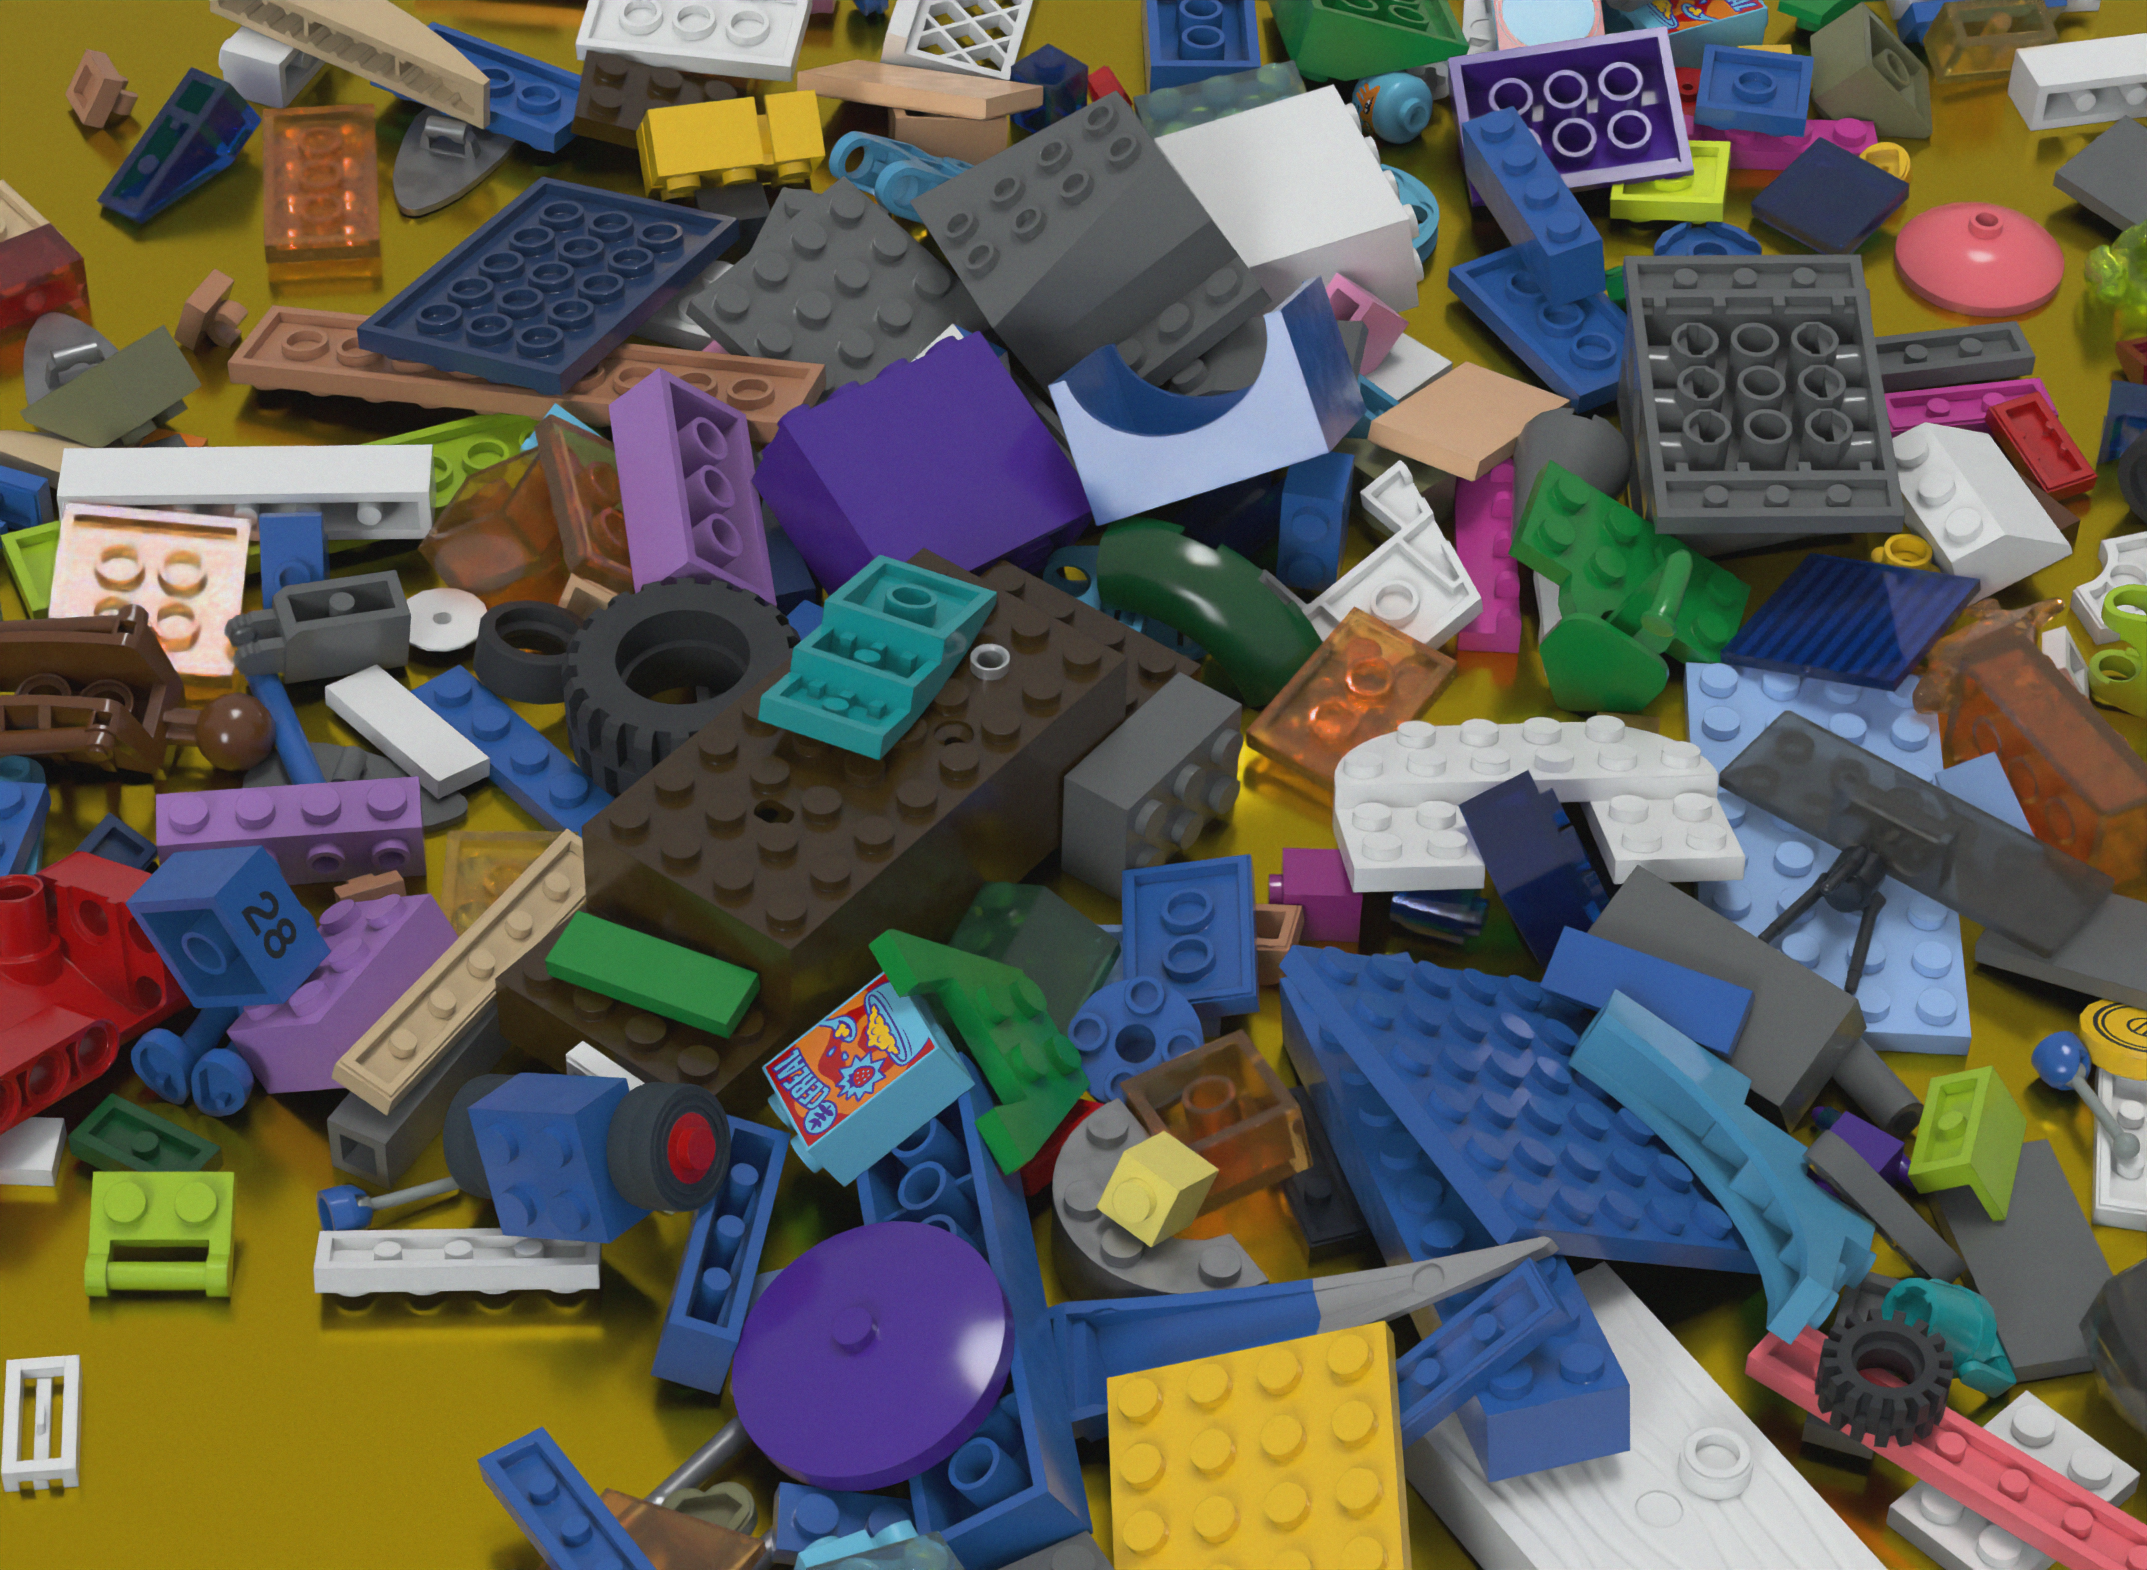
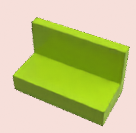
M1993 1065L1930 1079L1908 1177L1919 1194L1970 1184L1992 1221L1996 1222L2006 1220L2027 1120Z

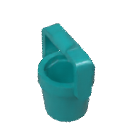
M1907 1278L1897 1283L1887 1293L1881 1305L1883 1320H1892L1894 1310L1907 1313L1904 1324L1912 1327L1918 1318L1928 1323L1927 1338L1939 1332L1946 1341L1944 1352H1952L1954 1360L1952 1379L1959 1378L1962 1384L1993 1398H1997L2017 1383L2015 1374L1996 1335L1997 1322L1994 1309L1984 1296L1961 1285H1952L1941 1279L1926 1280L1922 1278Z

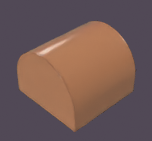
M1256 904L1259 985H1273L1279 983L1280 978L1287 977L1279 967V964L1292 945H1298L1304 926L1302 906Z

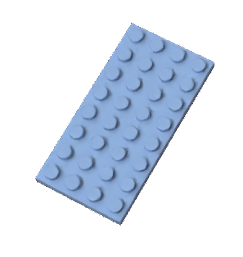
M1686 662L1683 678L1686 742L1698 746L1701 750L1700 755L1706 758L1718 772L1717 799L1745 855L1743 880L1694 882V899L1758 937L1769 924L1812 887L1821 873L1827 872L1844 849L1850 846L1861 845L1871 850L1882 860L1886 869L1885 881L1878 889L1886 898V904L1877 916L1862 977L1860 978L1857 992L1852 995L1859 1000L1867 1026L1861 1037L1873 1050L1968 1056L1972 1036L1948 809L1935 779V773L1943 770L1934 676L1907 674L1896 688L1891 691L1883 689L1895 675L1891 673H1886L1873 688L1864 686L1874 674L1873 672H1865L1855 684L1845 683V681L1854 671L1845 670L1836 681L1826 680V678L1833 670H1823L1817 678L1807 676L1813 669H1803L1797 675L1788 673L1792 668L1783 667L1780 671L1770 670L1771 667L1764 666L1762 668H1755L1745 665ZM1821 897L1784 932L1773 939L1769 945L1844 990L1847 971L1863 912L1861 910L1850 913L1839 912L1833 909L1824 897Z

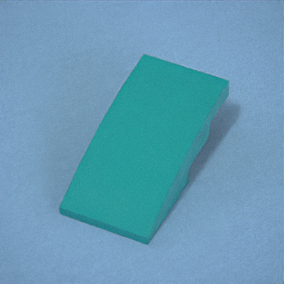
M883 555L877 556L825 600L822 624L793 648L790 672L761 696L758 720L880 760L912 727L940 692L994 608L998 592Z

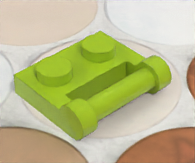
M93 1172L89 1245L84 1270L86 1296L109 1297L111 1290H206L207 1297H230L233 1278L238 1184L235 1172ZM114 1247H209V1255L206 1262H113Z

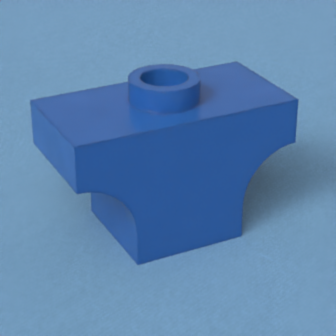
M323 512L261 513L259 515L263 610L272 609V596L285 586L330 580L328 534H325Z

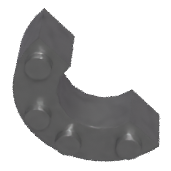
M1119 1098L1091 1113L1069 1135L1058 1155L1053 1173L1051 1250L1056 1271L1063 1285L1075 1301L1184 1294L1269 1284V1279L1231 1233L1207 1240L1169 1237L1159 1244L1150 1247L1096 1208L1123 1152L1151 1138Z

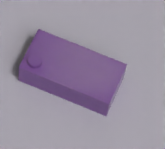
M659 367L608 405L635 593L641 591L643 584L660 581L661 586L677 584V578H695L696 584L710 585L712 580L729 583L733 587V591L740 593L745 588L758 594L764 599L765 607L769 604L777 607L759 492L751 481L755 474L746 414Z

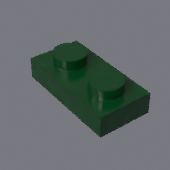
M113 1093L68 1136L71 1155L105 1172H218L224 1166L222 1148Z

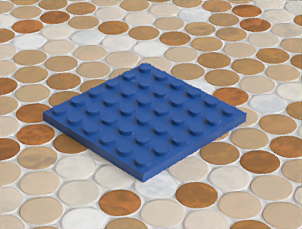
M1293 944L1279 964V967L1499 1246L1545 1236L1552 1239L1560 1248L1554 1253L1557 1255L1761 1274L1745 1239L1720 1202L1693 1170L1651 1128L1613 1096L1568 1064L1579 1038L1593 1020L1584 1009L1585 1007L1545 994L1540 988L1541 983L1528 981L1517 975H1510L1507 978L1483 974L1472 968H1465L1464 971L1442 968L1427 961H1420L1418 964L1397 961L1382 954H1373L1372 956L1346 953L1332 946L1320 949Z

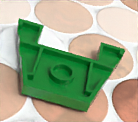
M894 929L885 931L868 946L899 998L932 992L938 995L1003 1103L1002 1106L993 1107L977 1119L974 1124L1005 1176L1013 1174L1032 1160L1091 1083L1081 1068L1082 1060L1077 1048L1066 1036L1059 1032L1046 1010L1047 1001L1042 990L1033 980L1026 977L1022 969Z

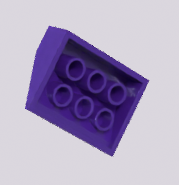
M1667 26L1448 58L1449 96L1472 207L1485 206L1486 204L1466 175L1461 123L1514 106L1571 193L1609 188L1614 184L1624 183V185L1651 182L1657 179H1671L1694 175Z

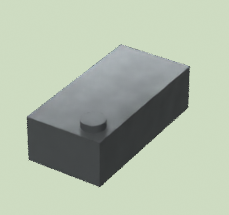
M1640 865L1635 867L1587 932L1593 936L1754 992L1756 998L1732 1059L1715 1053L1712 1054L1752 1080L1744 1104L1788 1134L1792 1132L1867 1029L1857 998Z

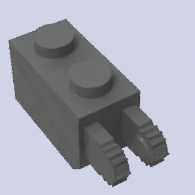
M392 570L285 586L272 596V609L235 615V617L229 618L226 627L223 629L226 639H229L231 647L236 646L238 648L232 658L240 675L244 674L246 677H254L257 674L262 676L282 673L285 684L355 674L376 664L382 669L408 666L411 613L397 572Z

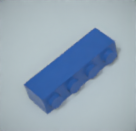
M1514 106L1493 111L1484 116L1461 123L1466 175L1551 306L1555 308L1606 291L1602 237Z
M727 1114L731 1135V1154L728 1170L719 1191L712 1200L703 1207L694 1210L650 1373L652 1376L717 1395L721 1391L739 1342L791 1136L790 1133Z

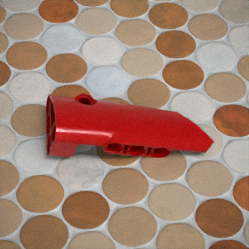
M76 851L34 875L12 874L0 877V1135L101 1076L113 1064L119 1047L192 1005L125 904L150 878L151 873L87 852Z

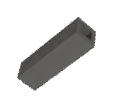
M497 1002L387 1116L353 1092H350L327 1119L332 1166L387 1190H391L444 1127L449 1106L459 1089L471 1079L488 1074L513 1045L511 1041L500 1035Z

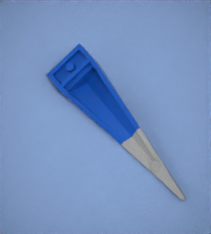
M1543 1236L1425 1261L1320 1278L1184 1294L1063 1302L1049 1307L1048 1312L1074 1439L1084 1436L1092 1443L1109 1436L1107 1378L1380 1321L1389 1322L1509 1273L1528 1257L1536 1262L1553 1255L1560 1248L1552 1239Z

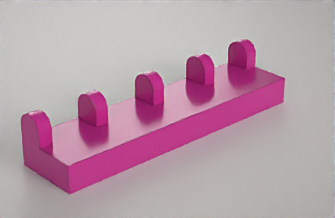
M1507 458L1491 469L1490 474H1484L1473 482L1459 476L1456 478L1453 507L1454 550L1481 596L1484 611L1457 633V650L1519 652L1522 627L1519 610L1520 578L1518 576L1517 559L1508 554L1512 544L1513 460L1511 458Z

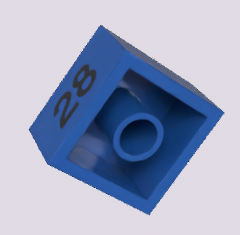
M263 845L173 852L125 903L195 1008L284 1004L331 952L317 930L315 919L300 904L283 878L280 865L266 852Z

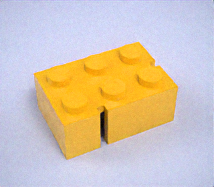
M815 89L765 95L766 114L757 115L754 97L648 109L642 119L643 122L640 123L636 131L646 198L661 196L662 202L675 204L695 199L694 190L754 182H771L772 190H781L782 187L793 189L805 185L804 178L811 177L826 156Z

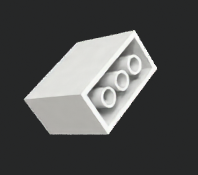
M1334 84L1154 138L1272 299L1270 304L1252 317H1263L1264 314L1273 311L1302 286L1304 280L1321 275L1326 289L1336 273L1341 274L1371 292L1396 313L1419 306L1417 282L1424 280V272L1420 257L1412 244V239L1419 237L1416 215L1409 203L1401 204L1398 186L1392 171H1382L1378 149L1371 136L1363 137L1360 119L1355 106L1352 103L1344 104Z

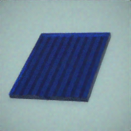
M1810 553L1720 651L1721 663L1895 692L1981 590L1980 579Z

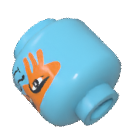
M1398 70L1361 78L1354 88L1352 104L1357 110L1361 128L1364 131L1386 142L1399 145L1413 140L1427 126L1432 114L1433 98L1430 88L1421 78L1404 70Z

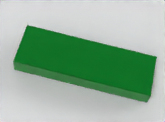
M581 911L576 912L545 959L547 974L552 977L727 1039L730 1038L761 989L759 974Z

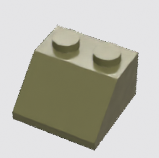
M1863 2L1810 36L1811 57H1814L1811 100L1817 112L1825 120L1853 118L1860 121H1874L1876 136L1925 139L1933 134L1928 69Z
M162 325L20 411V414L27 423L93 448H103L118 438H121L125 446L128 447L156 430L158 426L187 410L188 407L182 398L201 387L202 384L165 325Z

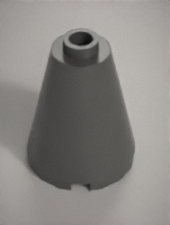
M1562 407L1541 412L1525 424L1515 443L1513 453L1512 542L1537 473L1550 459L1615 501L1622 496L1630 480L1632 453L1623 435L1606 419L1594 414L1592 420L1573 415L1575 409Z

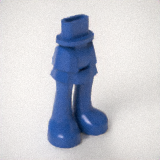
M243 1006L202 1008L194 1022L181 1037H178L168 1029L155 1028L145 1033L131 1051V1062L135 1072L149 1088L173 1104H183L192 1092L198 1109L206 1115L221 1117L234 1114L245 1105L251 1096L255 1082L252 1069L232 1040L225 1049L216 1047L229 1027L245 1011Z

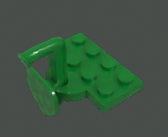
M1550 459L1537 473L1508 554L1559 586L1558 607L1562 619L1542 638L1539 646V653L1556 705L1566 711L1642 710L1663 691L1667 684L1669 669L1661 657L1664 652L1686 665V662L1728 664L1751 586L1671 535L1655 534V528L1652 523Z

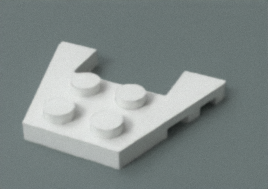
M1401 460L1360 492L1362 506L1395 533L1389 540L1310 604H1305L1266 569L1263 570L1262 575L1259 577V580L1285 605L1293 600L1299 606L1320 636L1333 662L1391 686H1394L1484 612L1480 594L1450 541H1446L1435 522L1433 511L1425 497H1421L1413 483L1412 474Z

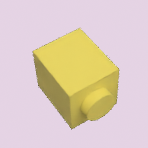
M1162 1131L1123 1152L1096 1208L1148 1246L1153 1247L1192 1225L1219 1169L1166 1131Z

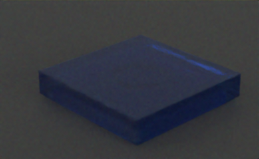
M1819 137L1751 202L1752 216L1823 255H1851L1909 198V183Z

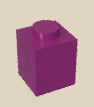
M1283 848L1281 874H1269L1267 904L1302 906L1304 926L1300 936L1301 941H1359L1363 893L1353 892L1340 849Z

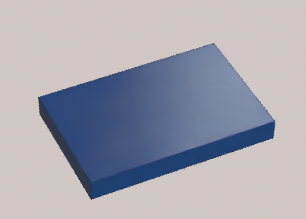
M1251 854L1122 870L1123 980L1133 979L1137 976L1156 978L1159 982L1170 986L1184 996L1192 1005L1199 1019L1260 1012L1255 874Z

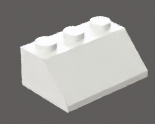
M1924 422L1892 438L1905 512L1904 523L1913 535L1923 538L1930 544L1933 551L1932 563L1940 569V574L1949 587L1957 588L1954 594L1958 599L1966 590L1976 591L1964 608L2073 554L2071 545L1989 434Z

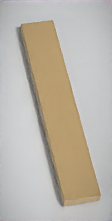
M566 829L335 1063L331 1078L387 1116L497 1002L495 978L586 904L582 838Z

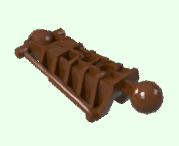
M139 604L123 606L120 614L0 621V692H15L14 695H0V756L16 755L53 759L57 765L70 766L72 761L99 764L104 771L118 773L119 769L123 768L150 773L156 780L168 781L176 745L198 747L201 754L215 768L227 772L251 770L264 762L274 747L276 723L270 711L257 697L241 692L221 694L205 704L202 710L186 709L187 701L184 683L151 628L147 625L149 612Z

